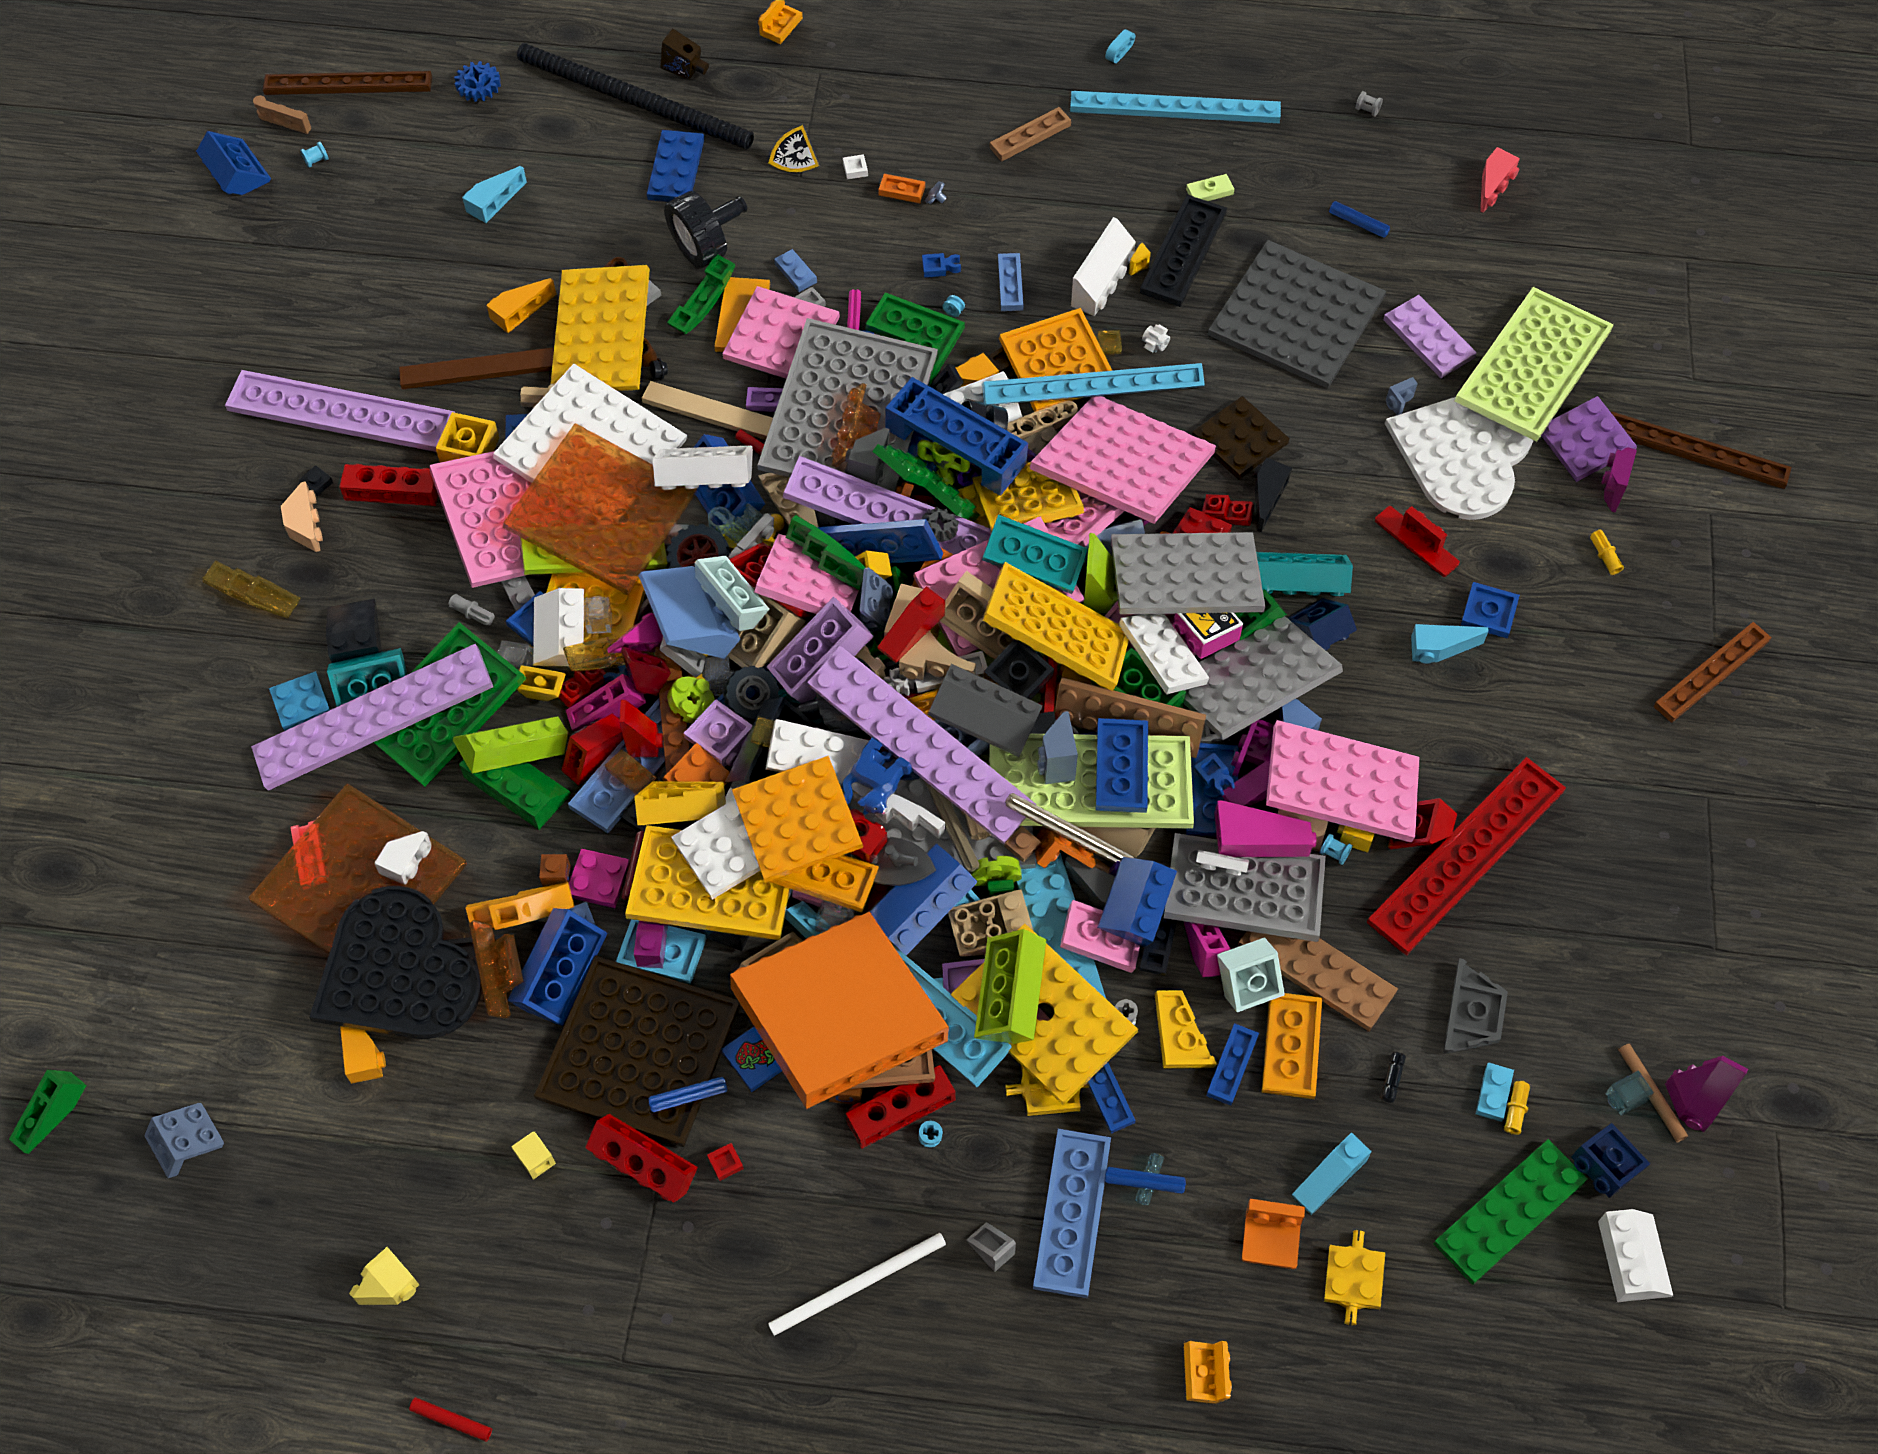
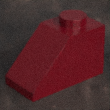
M623 647L621 653L635 690L641 694L649 693L657 696L671 674L664 660Z

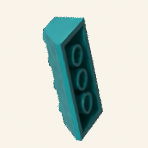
M1256 552L1262 590L1265 589L1269 594L1273 593V590L1282 591V593L1290 595L1296 594L1297 591H1306L1308 595H1320V592H1330V595L1343 596L1344 593H1351L1353 564L1347 555Z

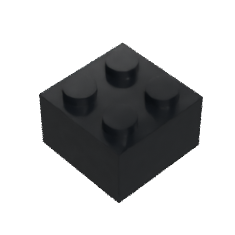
M1015 639L984 670V679L1030 700L1054 675V668L1027 644Z

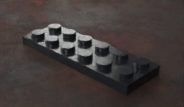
M1186 195L1140 287V294L1181 307L1224 220L1227 207Z

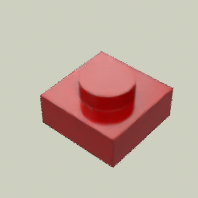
M732 1143L707 1155L719 1181L744 1169Z

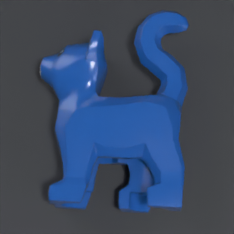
M873 737L863 748L859 759L852 767L851 773L844 778L841 784L847 805L853 797L851 787L853 783L857 782L872 789V791L858 801L860 806H864V815H867L869 812L872 814H885L887 812V799L896 791L900 778L904 774L909 775L913 771L910 762L902 757H899L889 768H884L882 765L885 762H891L893 754L886 751L878 752L882 747V743Z

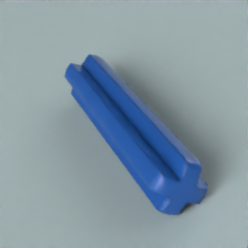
M1334 201L1330 206L1329 212L1378 236L1385 238L1389 233V225L1337 201Z
M724 1077L715 1078L648 1098L649 1106L652 1112L660 1111L727 1091V1085Z
M1107 1167L1105 1173V1182L1110 1184L1181 1194L1185 1191L1186 1180L1184 1177Z

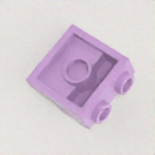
M716 699L684 732V738L694 745L698 743L723 767L727 765L731 767L748 736L752 724Z

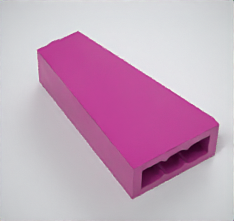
M1217 801L1214 816L1218 854L1231 857H1309L1312 847H1316V833L1312 832L1311 822L1227 801Z

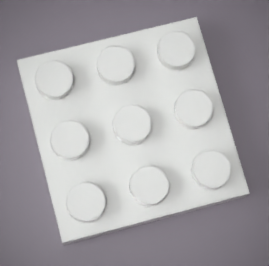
M735 799L672 836V841L712 900L760 871Z

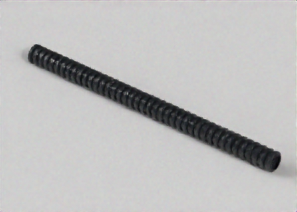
M522 43L518 48L517 59L519 61L529 63V65L546 70L552 74H557V76H562L565 79L585 87H590V89H595L598 92L601 91L603 94L618 98V100H623L626 103L629 102L631 105L646 109V111H651L654 114L657 113L659 116L663 115L664 118H669V120H674L677 123L680 122L682 125L697 129L700 132L703 131L705 134L720 138V140H725L728 143L731 142L733 145L737 144L738 147H743V149H749L753 143L754 133L752 131L742 129L739 126L736 127L734 124L719 120L716 117L713 118L711 115L696 111L693 108L690 109L688 106L673 102V100H668L665 97L662 98L660 95L645 91V89L628 84L627 82H622V80H617L614 77L589 69L581 64L578 65L576 62L561 58L552 53L550 54V52L527 43Z

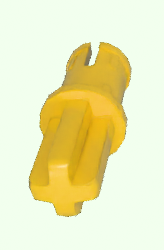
M1602 530L1593 532L1590 538L1599 552L1598 558L1604 561L1610 575L1621 572L1624 566L1615 553V546H1611Z
M1516 1081L1514 1083L1511 1100L1506 1106L1508 1114L1504 1131L1510 1134H1521L1524 1114L1528 1112L1526 1104L1530 1085L1525 1083V1081Z

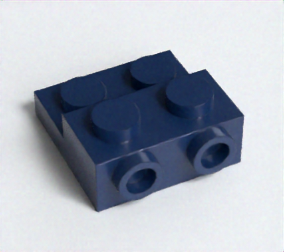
M1613 1123L1581 1145L1571 1156L1576 1169L1579 1172L1586 1173L1594 1181V1188L1599 1193L1606 1194L1608 1198H1611L1650 1165L1648 1160Z

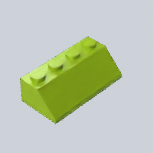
M551 717L453 737V742L473 774L563 755L565 753L568 731L559 717Z
M1025 929L988 937L974 1038L1014 1044L1034 1040L1046 947L1045 938Z

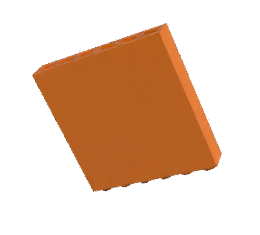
M870 912L854 916L850 921L832 926L821 934L810 936L805 941L794 946H787L772 956L763 957L758 962L747 967H741L730 974L731 990L806 1109L948 1042L949 1026Z

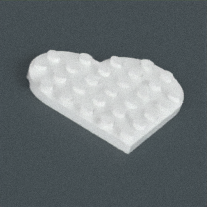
M1456 397L1387 418L1385 425L1427 499L1444 513L1448 511L1459 515L1460 519L1476 520L1486 518L1499 512L1508 503L1515 483L1512 466L1519 463L1528 454L1533 443L1532 439L1455 402Z

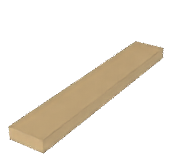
M650 381L642 396V403L737 432L742 429L751 436L764 440L767 438L773 420L772 417L653 381Z

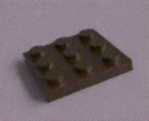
M1243 396L1192 432V436L1216 445L1215 453L1212 456L1238 480L1263 463L1266 457H1271L1285 447L1290 439Z

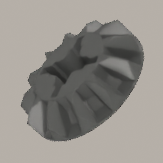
M937 506L932 510L928 509L922 516V519H927L939 542L951 540L958 531L959 521H956L955 514L949 513L947 508L942 510ZM938 518L944 523L943 529L936 523Z

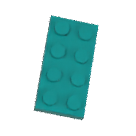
M998 514L982 560L998 567H1002L1006 562L1046 585L1072 594L1088 548Z

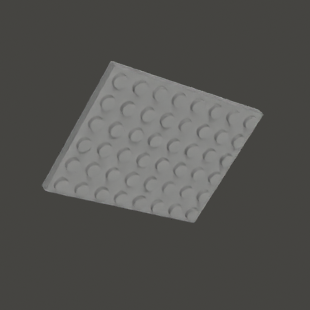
M807 318L758 462V470L791 477L799 456L845 473L847 465L845 457L848 448H853L855 440L885 428V407L910 378L914 377L926 385L929 384L938 349ZM913 431L905 440L889 432V445L896 450L900 449L907 453ZM885 463L877 486L895 492L900 475Z

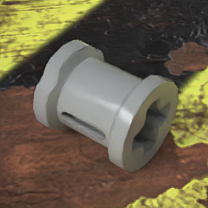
M1362 91L1357 99L1355 109L1368 111L1375 117L1381 108L1383 99L1371 97L1365 91Z
M1128 999L1119 1001L1115 1008L1122 1014L1127 1013L1128 1017L1126 1018L1135 1026L1138 1013L1136 1004Z

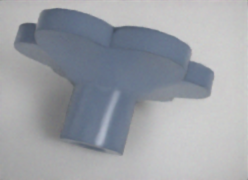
M938 181L929 191L925 202L931 204L936 199L943 203L946 199V196L942 193L945 184Z

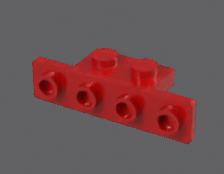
M1388 506L1375 517V522L1441 576L1446 577L1459 566L1460 561L1443 548L1447 534L1440 526L1432 523L1422 512L1417 511L1414 507L1408 508L1403 516L1392 506Z

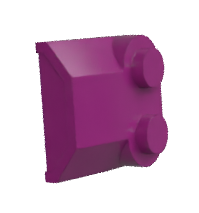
M1629 447L1623 450L1616 449L1615 453L1610 452L1606 466H1609L1610 469L1605 471L1601 484L1605 485L1604 500L1612 512H1616L1627 488L1636 449Z

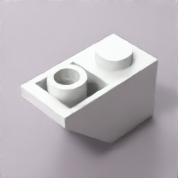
M422 831L387 842L374 863L378 873L406 885L408 880L416 875L421 859L425 858L431 850L428 834Z

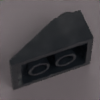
M375 599L327 607L326 639L328 656L332 663L382 652Z

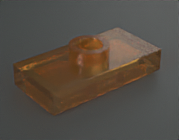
M623 749L604 765L609 773L636 795L651 782L658 781L656 776Z

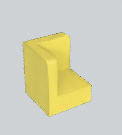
M531 1132L511 1146L533 1180L556 1164L551 1153L535 1132Z

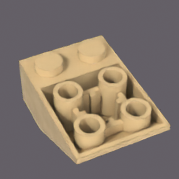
M1021 889L956 906L948 912L960 956L985 955L988 937L1017 931L1024 923L1033 930Z

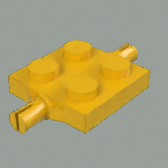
M1022 1065L1021 1084L1005 1085L1006 1096L1022 1094L1026 1102L1027 1116L1074 1112L1081 1109L1080 1090L1063 1106ZM1086 1083L1082 1088H1089Z
M1358 1230L1353 1231L1352 1246L1330 1245L1324 1302L1337 1303L1346 1307L1344 1323L1347 1325L1350 1324V1314H1352L1351 1325H1357V1309L1372 1308L1380 1310L1385 1252L1371 1251L1363 1248L1365 1232L1360 1231L1359 1241H1357Z

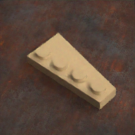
M773 473L758 475L762 486L788 526L791 519L797 515L812 525L819 527L814 509L783 498V493L790 477Z

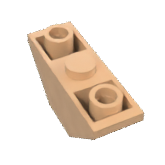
M301 482L281 505L283 524L290 539L318 552L320 551L319 542L323 541L320 528L316 527V523L320 522L318 511L316 508H313V504L317 503L314 490H309L307 483Z

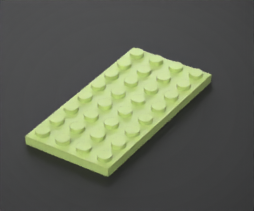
M1533 287L1458 392L1455 402L1537 442L1611 332L1613 324Z
M1030 734L1019 757L990 744L989 766L1036 803L1037 806L1077 827L1193 828L1190 736L1148 735L1147 813L1096 811L1097 735L1073 734L1078 753L1075 780L1045 784L1044 776L1039 775L1037 760H1039L1038 747H1042V740L1045 734ZM1026 817L1019 826L1042 825Z

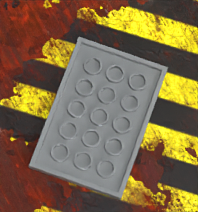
M1253 532L1111 534L1119 614L1264 612L1265 601Z
M1284 616L1283 618L1276 619L1273 624L1255 631L1254 634L1247 638L1239 640L1232 646H1227L1199 662L1209 676V680L1206 685L1184 690L1186 691L1184 705L1191 711L1206 714L1205 724L1224 740L1343 672L1342 664Z
M1175 833L1170 868L1176 870L1177 873L1165 905L1164 918L1314 942L1319 941L1326 856L1310 854L1309 857H1236L1249 860L1247 873L1241 872V875L1226 873V868L1216 866V870L1201 868V863L1196 862L1198 850L1218 854L1217 839Z

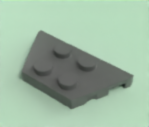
M1459 958L1456 967L1443 1049L1445 1054L1499 1043L1502 1035L1508 991L1500 985L1492 983L1489 977L1482 972L1478 974L1466 965L1467 961Z

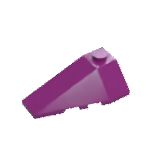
M1722 1055L1704 1061L1702 1066L1699 1067L1691 1065L1688 1066L1686 1071L1675 1070L1667 1079L1665 1085L1679 1119L1684 1121L1691 1129L1705 1132L1742 1081L1748 1069Z

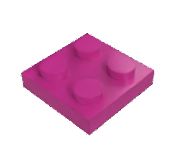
M581 849L569 882L572 898L616 908L630 860Z

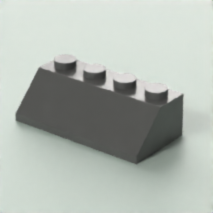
M951 663L927 715L1019 757L1043 705Z

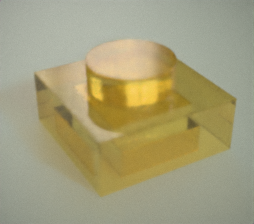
M1120 330L1098 331V343L1103 353L1121 354Z

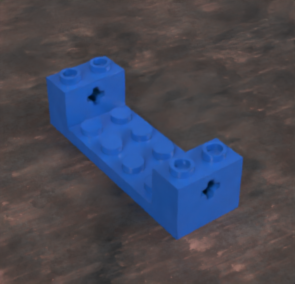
M914 377L910 378L885 407V428L890 429L889 432L905 440L915 430L982 469L981 485L999 496L1003 494L1026 465L1028 442Z

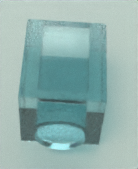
M1639 1070L1615 1082L1606 1092L1610 1106L1617 1110L1621 1116L1646 1103L1654 1094Z

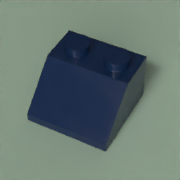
M1325 598L1288 617L1292 623L1325 651L1333 643L1349 638V634L1357 630L1349 606Z

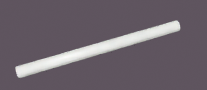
M938 1233L769 1322L768 1325L773 1335L775 1336L945 1246V1240L941 1233Z

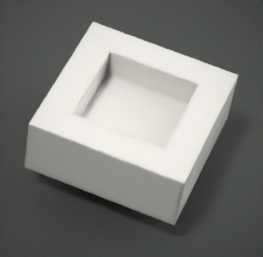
M864 154L843 158L847 179L868 176Z

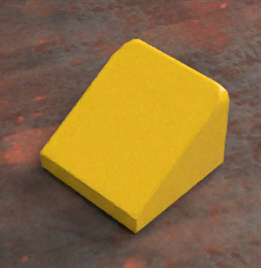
M1143 243L1138 246L1130 259V275H1134L1149 267L1151 252Z

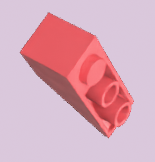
M1498 147L1486 160L1482 174L1481 212L1483 213L1488 206L1492 207L1495 204L1498 194L1506 190L1508 181L1510 179L1514 180L1519 172L1517 165L1520 158Z

